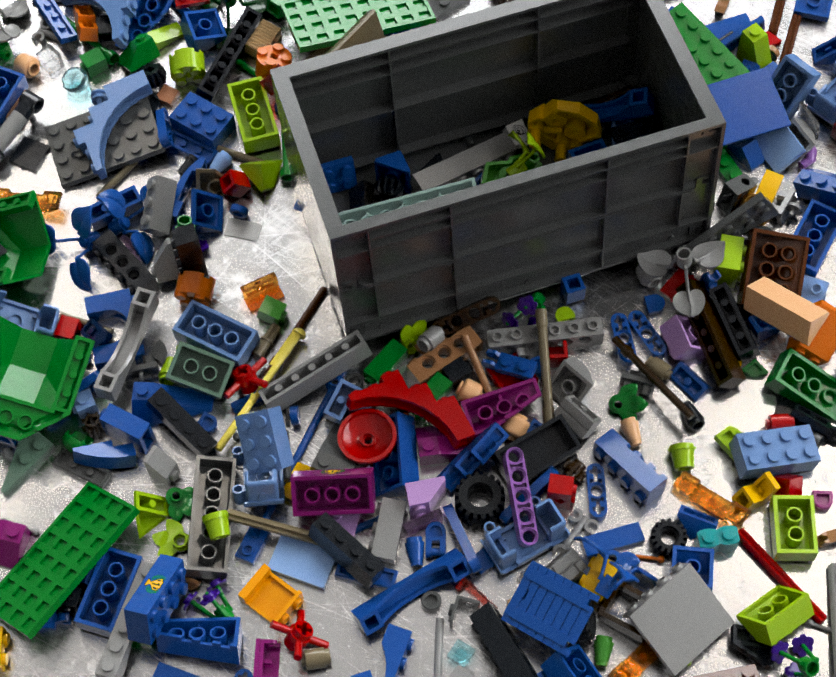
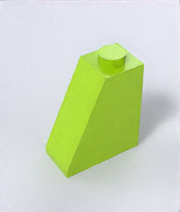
M754 23L742 31L736 57L741 62L744 59L755 62L760 66L759 69H762L772 62L768 34L757 23Z

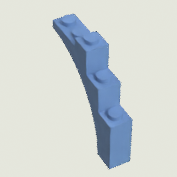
M60 0L65 6L84 4L98 7L105 11L112 27V40L120 49L127 48L130 18L136 17V9L138 8L136 0Z
M144 70L104 85L105 93L103 97L105 102L88 108L90 124L73 130L76 137L73 138V142L76 148H80L83 154L86 153L89 160L92 159L91 169L94 175L98 174L101 180L108 177L105 168V149L113 127L131 106L153 94Z

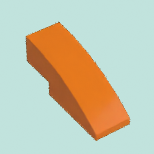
M73 5L75 26L79 40L98 42L96 15L91 6Z

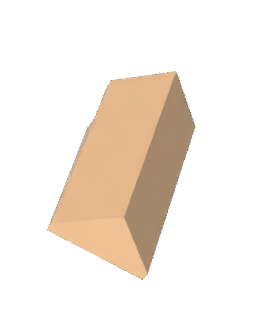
M765 276L746 286L744 310L807 346L810 345L830 314L823 308Z

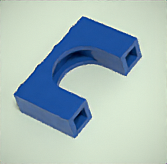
M127 288L85 297L87 316L89 320L91 317L96 321L117 318L126 322L134 295H131L130 289ZM119 340L114 343L97 346L96 349L93 347L97 370H101L107 364ZM144 344L140 345L135 356L136 364L143 363V356L146 355Z

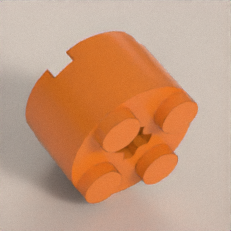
M281 43L259 47L256 55V76H262L263 82L266 80L272 84L270 70L292 64L291 53Z
M183 271V274L180 272L174 297L180 300L179 304L182 306H188L193 299L209 307L212 302L216 280L209 276V279L205 278L204 273L197 271Z

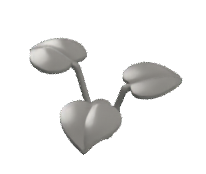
M16 0L3 9L0 8V16L11 19L22 17L29 10L27 1ZM0 21V43L8 42L20 36L21 30L19 26L9 24L3 27Z
M725 241L701 243L695 246L692 252L687 247H681L676 251L673 260H671L670 254L664 250L638 253V263L645 274L658 278L663 277L667 269H671L677 261V265L684 269L686 291H680L675 294L673 306L680 314L687 317H695L704 309L705 296L699 289L690 291L688 268L692 265V260L694 263L699 262L703 268L707 269L719 266L724 259Z

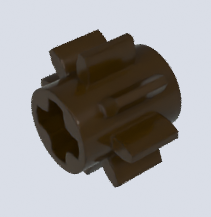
M95 412V414L87 413L85 419H81L84 425L82 427L83 432L88 431L90 437L92 435L100 436L101 431L104 429L99 420L98 412Z
M568 459L562 465V470L564 471L562 475L574 477V482L577 480L581 483L586 477V472L584 471L586 466L580 460L574 459L571 461Z

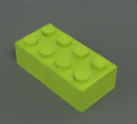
M262 76L227 84L229 98L245 153L249 154L281 146L279 132Z

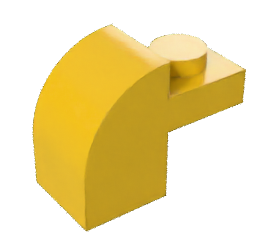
M768 471L761 475L753 484L743 486L731 498L740 512L744 514L765 505L781 487L771 472Z

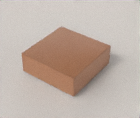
M164 84L157 96L160 103L172 107L179 97L180 91Z

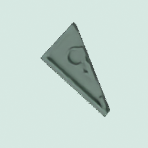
M36 432L18 442L1 489L5 496L55 448L54 444L40 432Z

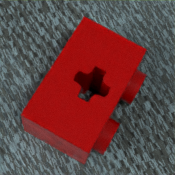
M550 473L547 499H552L557 508L570 510V503L575 504L577 484H573L574 477Z

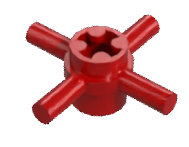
M261 357L252 367L248 364L236 367L230 376L235 383L223 393V396L229 399L239 389L243 394H251L258 389V386L266 388L268 382L257 378L256 372L267 363V360Z
M302 609L297 612V622L291 626L272 620L270 628L287 634L284 638V644L289 650L294 652L293 658L296 661L302 659L303 647L309 643L318 647H324V649L329 646L328 641L313 636V628L305 621L306 612Z

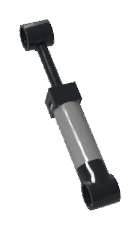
M26 90L21 94L19 104L0 126V162L5 157L3 152L29 120L31 122L36 121L34 114L39 113L44 106V99L30 90Z

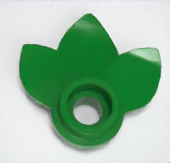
M632 383L622 386L619 393L610 398L609 408L612 412L619 414L622 420L633 416L637 420L636 413L643 411L647 407L648 402L636 395L638 385ZM621 401L622 406L619 408L616 407L615 402Z
M173 487L167 491L165 499L169 504L168 514L173 520L179 522L183 515L190 517L193 487H186L184 489ZM178 494L179 499H174L172 495Z

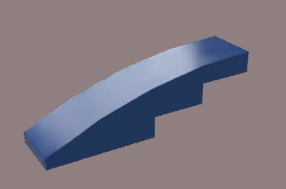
M497 422L491 424L478 435L437 476H445L446 490L448 492H452L459 485L460 480L466 478V475L472 474L480 464L484 465L510 436Z

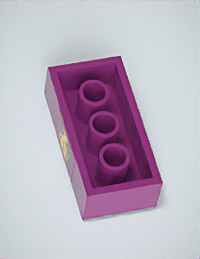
M374 467L293 471L290 476L293 517L323 515L325 512L329 515L375 512Z

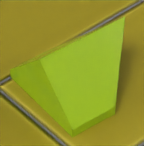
M283 159L242 163L239 167L261 192H266L274 189Z
M134 491V506L140 511L135 517L140 539L169 517V504L163 496Z

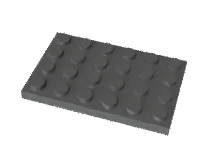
M148 96L131 106L113 127L105 149V168L107 173L166 151L158 138L157 123ZM89 111L44 128L63 189L98 177V174L94 175L90 164H93L92 159L89 160L86 153L83 154L81 151L74 154L76 158L71 156L72 151L80 149H77L73 142V138H76L73 130L90 124L88 116H90Z

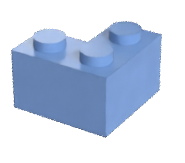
M341 378L323 412V417L341 425L349 411L346 405L348 394L354 390L363 389ZM363 407V408L355 409V410H353V411H357V410H360V409H366V408H371V409H372V407Z

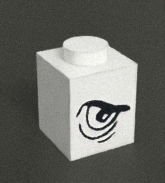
M522 119L504 127L503 133L507 132L509 134L512 130L515 131L526 146H528L527 128ZM510 137L518 150L522 149L521 144Z

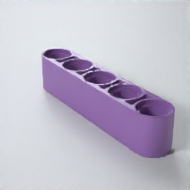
M511 447L503 455V466L517 541L520 546L528 548L538 540L537 524L524 454L520 448ZM509 453H514L517 456V462L509 460ZM513 473H518L521 476L520 482L513 480ZM519 492L524 495V502H519L516 499V493ZM521 512L528 515V522L520 520L519 515ZM525 532L531 534V542H526L524 540L523 534Z

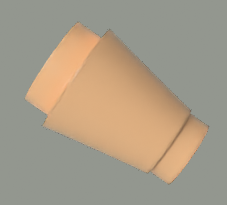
M634 416L621 420L620 428L630 446L636 447L641 445L639 421Z

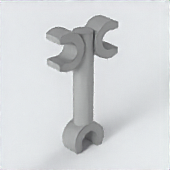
M44 19L40 21V27L31 37L33 42L40 38L41 45L45 44V37L59 41L49 25L45 26L46 22ZM79 37L77 38L76 41H72V42H77V43H79V42H80ZM72 42L65 43L69 49H76Z
M575 508L574 513L579 517H568V521L574 524L575 527L562 544H556L553 547L552 553L555 554L557 550L564 551L566 548H569L574 541L573 539L579 535L583 528L587 535H592L593 531L588 526L593 525L597 528L599 523L594 519L584 516L579 508Z

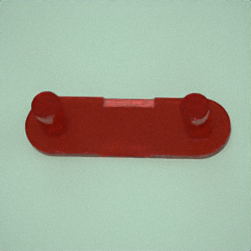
M464 577L455 586L461 592L467 584L471 585L487 602L498 608L467 577Z

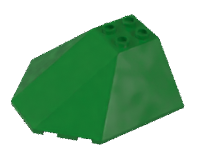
M34 190L0 199V243L7 250V253L0 258V285L40 277L44 272L52 245Z
M0 316V436L21 441L71 415L95 344L94 340L76 335L75 340L57 339L21 328Z

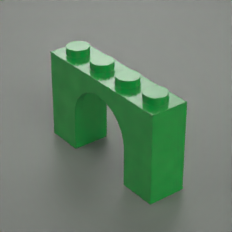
M393 338L363 370L366 384L369 386L374 383L379 384L380 376L383 373L397 370L408 358V349ZM438 371L427 382L436 401L444 396H448L453 391V382ZM411 412L408 413L410 416H413L414 420L416 421L419 420L422 423L426 421L424 418L416 414H413Z

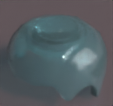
M80 67L69 68L61 78L62 87L71 93H80L88 86V75Z

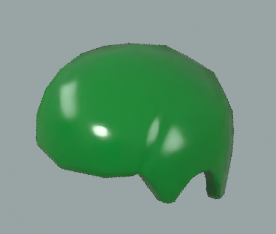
M67 430L62 437L64 447L71 453L72 448L94 443L91 437L79 431H74L70 435V430Z

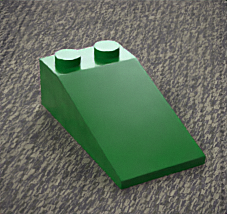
M792 348L780 353L764 385L775 393L795 403H800L813 412L836 423V378Z

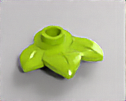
M426 320L416 321L412 327L406 324L400 332L401 344L408 349V354L417 352L414 346L417 344L418 337L426 331Z
M167 519L166 531L152 535L153 541L160 547L158 556L160 554L174 556L177 552L187 550L189 535L184 533L181 523L173 519ZM183 540L184 544L178 545V542Z

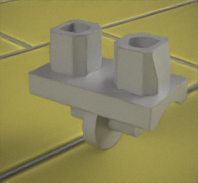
M790 188L789 192L780 190L776 199L781 205L773 204L780 213L775 216L777 223L780 225L784 224L788 216L792 218L794 215H800L803 211L800 206L801 202L795 196L796 189Z

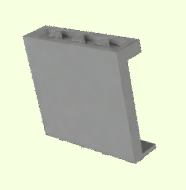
M681 562L671 568L672 572L668 576L665 575L656 581L657 585L652 590H646L637 603H631L626 608L627 612L622 615L623 618H629L664 664L662 669L667 675L676 676L735 622L691 563Z

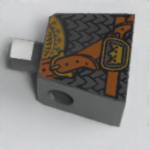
M743 173L725 182L716 205L726 215H729L739 207L744 197L754 194L755 189L760 185L759 180L756 177L750 178L747 174Z

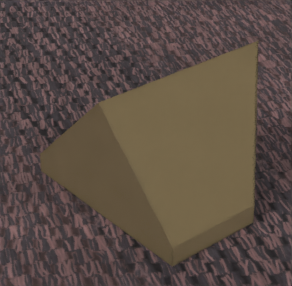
M196 168V189L224 196L225 194H223L219 181L223 174L216 169Z

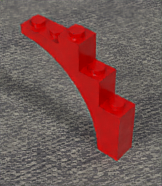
M399 370L387 371L380 376L379 384L374 383L368 386V388L354 390L348 394L346 405L349 411L373 406L394 407L409 411L434 425L448 439L454 450L469 445L474 440L475 432L454 395L450 397L444 396L436 401L426 382L414 384L408 388Z

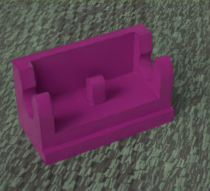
M256 638L253 677H279L281 644L277 643V640Z

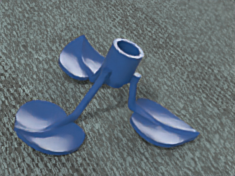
M146 185L140 189V197L143 202L147 194ZM107 189L101 192L96 199L115 218L109 222L108 229L116 236L121 233L123 235L131 234V242L145 265H147L155 251L151 237L145 232L139 233L138 230H128L130 219L144 211V207L130 216L124 217L126 209L124 208L125 199L122 194L115 189Z
M92 206L78 207L71 213L72 226L80 237L55 239L54 228L49 224H45L52 245L49 254L55 252V243L78 241L81 247L86 248L75 257V262L70 263L69 266L70 276L74 284L86 291L92 290L90 284L91 274L88 263L81 257L93 250L92 242L100 237L97 231L91 232Z
M575 537L573 539L587 542L603 557L601 572L597 578L600 581L594 591L606 599L624 581L632 580L639 583L640 580L633 573L644 574L654 587L657 585L656 581L658 579L654 575L634 564H631L633 569L628 571L624 570L619 564L609 561V564L617 568L618 571L613 577L608 574L604 577L609 554L590 539L584 537ZM621 574L623 577L617 582L616 579Z

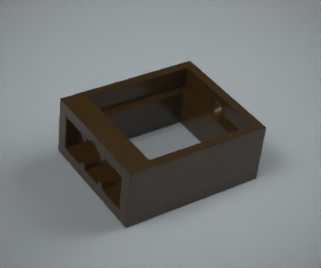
M623 582L612 592L608 599L600 602L597 608L599 621L643 643L645 639L634 626L608 613L620 591L638 600L642 598L641 595L644 592Z

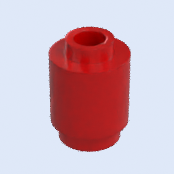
M788 413L768 415V419H765L764 422L765 430L795 426L794 416Z

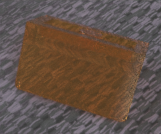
M275 272L240 287L241 295L251 313L259 310L266 295L279 301L285 298L278 284Z

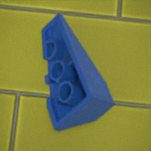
M136 0L138 8L136 9V17L130 18L127 46L137 35L151 31L168 12L173 0Z
M134 382L132 414L149 422L152 428L159 426L158 424L163 422L146 406V403L161 387L192 417L202 415L203 412L211 413L213 411L214 398L192 389L154 382Z

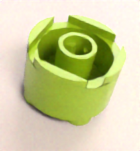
M180 48L175 50L172 56L171 54L169 55L171 79L176 82V85L185 86L188 82L201 83L206 75L205 58L201 50L196 52L194 48Z

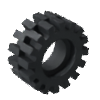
M668 518L667 521L661 519L660 523L656 522L655 526H653L649 542L650 545L652 544V550H656L657 555L661 553L664 558H666V555H669V558H671L673 545L686 546L688 535H686L687 530L686 528L683 529L684 525L682 523L680 525L677 524L678 520L675 519L672 522L671 518ZM672 532L676 536V542L671 545L663 543L661 534Z

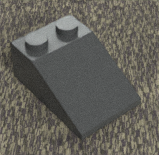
M335 423L312 462L310 470L357 468L359 463L349 460L339 448L337 434L340 424Z

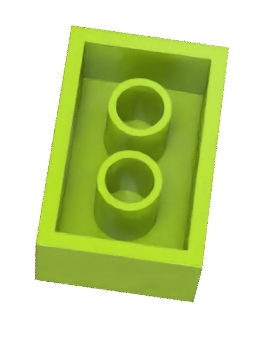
M772 495L769 502L773 560L815 561L819 552L814 496Z

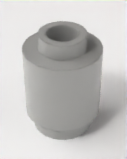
M435 325L430 326L418 337V348L425 353L435 349L445 340L443 329Z

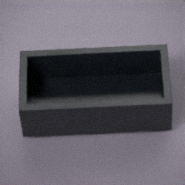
M560 414L495 451L491 458L506 481L503 455L511 447L520 448L524 454L528 481L546 472L550 467H555L579 453L582 446L563 415ZM509 453V460L517 462V456L514 453ZM518 473L512 474L514 481H521V476Z

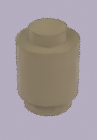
M651 355L645 362V365L662 382L664 380L668 381L673 374V371H671L672 366L657 356L653 357Z
M329 648L304 649L301 666H306V671L326 668L327 665H331Z

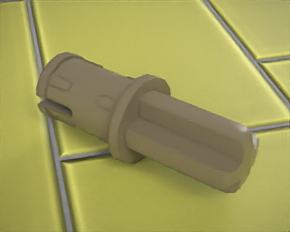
M275 323L270 325L265 335L260 337L258 345L252 351L255 357H264L270 346L274 345L273 340L281 327Z

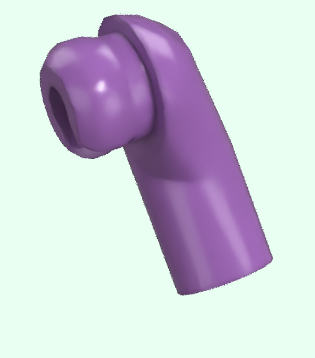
M815 146L806 154V158L798 162V167L801 170L816 162L817 149Z

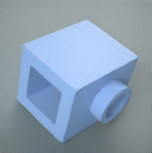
M90 388L77 394L72 409L74 414L78 413L80 419H85L87 413L95 414V412H98L100 414Z

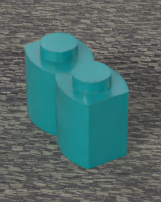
M723 526L717 530L708 528L697 532L694 544L695 547L714 549V553H729L737 549L740 537L736 526Z

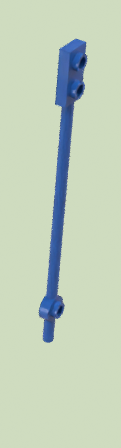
M345 372L325 384L327 392L293 456L294 465H291V472L297 462H300L323 417V412L341 378L344 379ZM332 381H338L337 384H332ZM277 504L268 505L262 518L270 520ZM249 527L235 554V558L254 566L271 532Z

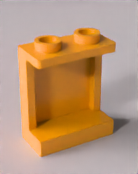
M265 563L238 594L242 603L270 624L272 620L286 625L290 619V614L294 609L298 610L304 601L303 593L300 590L296 591L272 573L271 568Z

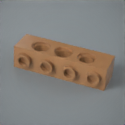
M470 325L460 329L450 338H445L432 351L424 352L419 358L410 360L408 365H406L407 375L415 384L427 383L437 371L442 374V368L460 356L464 361L470 359L462 341V336L469 335L476 354L483 350V341ZM458 344L463 345L462 348H457L455 346ZM445 354V355H447L448 357H446V358H441V357H439V356ZM425 365H431L432 367H431V368H425L424 366H425Z

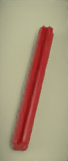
M744 528L738 530L740 542L780 585L803 591ZM811 600L814 615L811 618L816 623L822 624L827 619V616Z

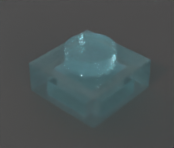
M457 639L447 658L464 668L476 650L460 639Z

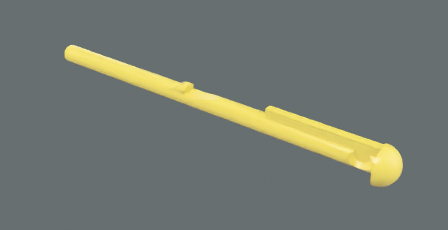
M298 327L292 330L270 362L271 368L263 378L268 384L298 341L305 339L306 333L302 328ZM258 386L256 393L250 394L249 399L237 416L248 413L260 397L258 390L262 389V387ZM235 419L215 446L217 451L221 452L237 430Z

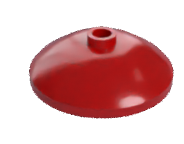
M371 408L360 409L348 415L342 421L337 434V441L341 452L349 460L359 464H373L383 460L391 453L397 440V431L392 419L386 413ZM366 441H372L370 444H366Z

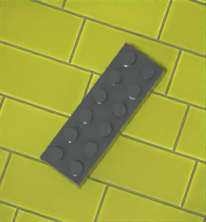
M196 456L185 577L202 579L220 578L221 580L227 577L230 536L211 541L205 524L202 522V516L216 511L233 509L234 497L232 488L235 486L237 458ZM229 521L230 534L232 521Z

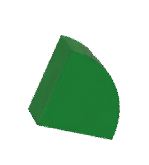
M756 358L742 368L744 375L749 378L758 379L768 375V371Z

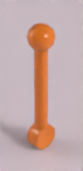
M635 554L639 559L658 561V563L665 561L662 555L654 557Z

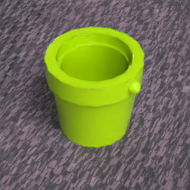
M682 442L669 446L667 451L671 454L675 471L683 472L694 469V451L696 450L694 443Z
M227 510L216 511L202 516V522L205 524L211 541L223 539L231 535Z

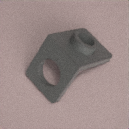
M457 595L455 604L450 605L448 616H451L450 627L454 625L459 605L478 610L480 608V601Z

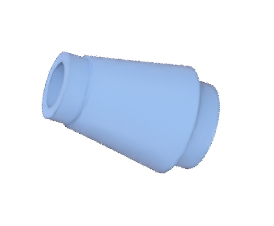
M221 150L220 153L217 152L209 169H216L221 173L232 164L233 158L226 151Z

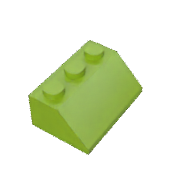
M778 584L737 614L736 617L756 641L773 646L814 615V610L809 593Z

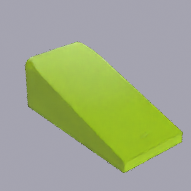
M177 22L147 32L148 35L153 37L158 50L184 37L181 27Z

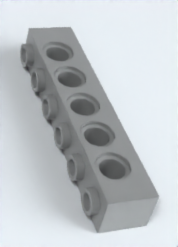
M601 317L548 323L547 327L549 347H562L563 340H567V348L603 343L604 331ZM536 324L486 330L487 350L492 349L500 353L512 355L517 352V348L523 347L525 353L539 352Z

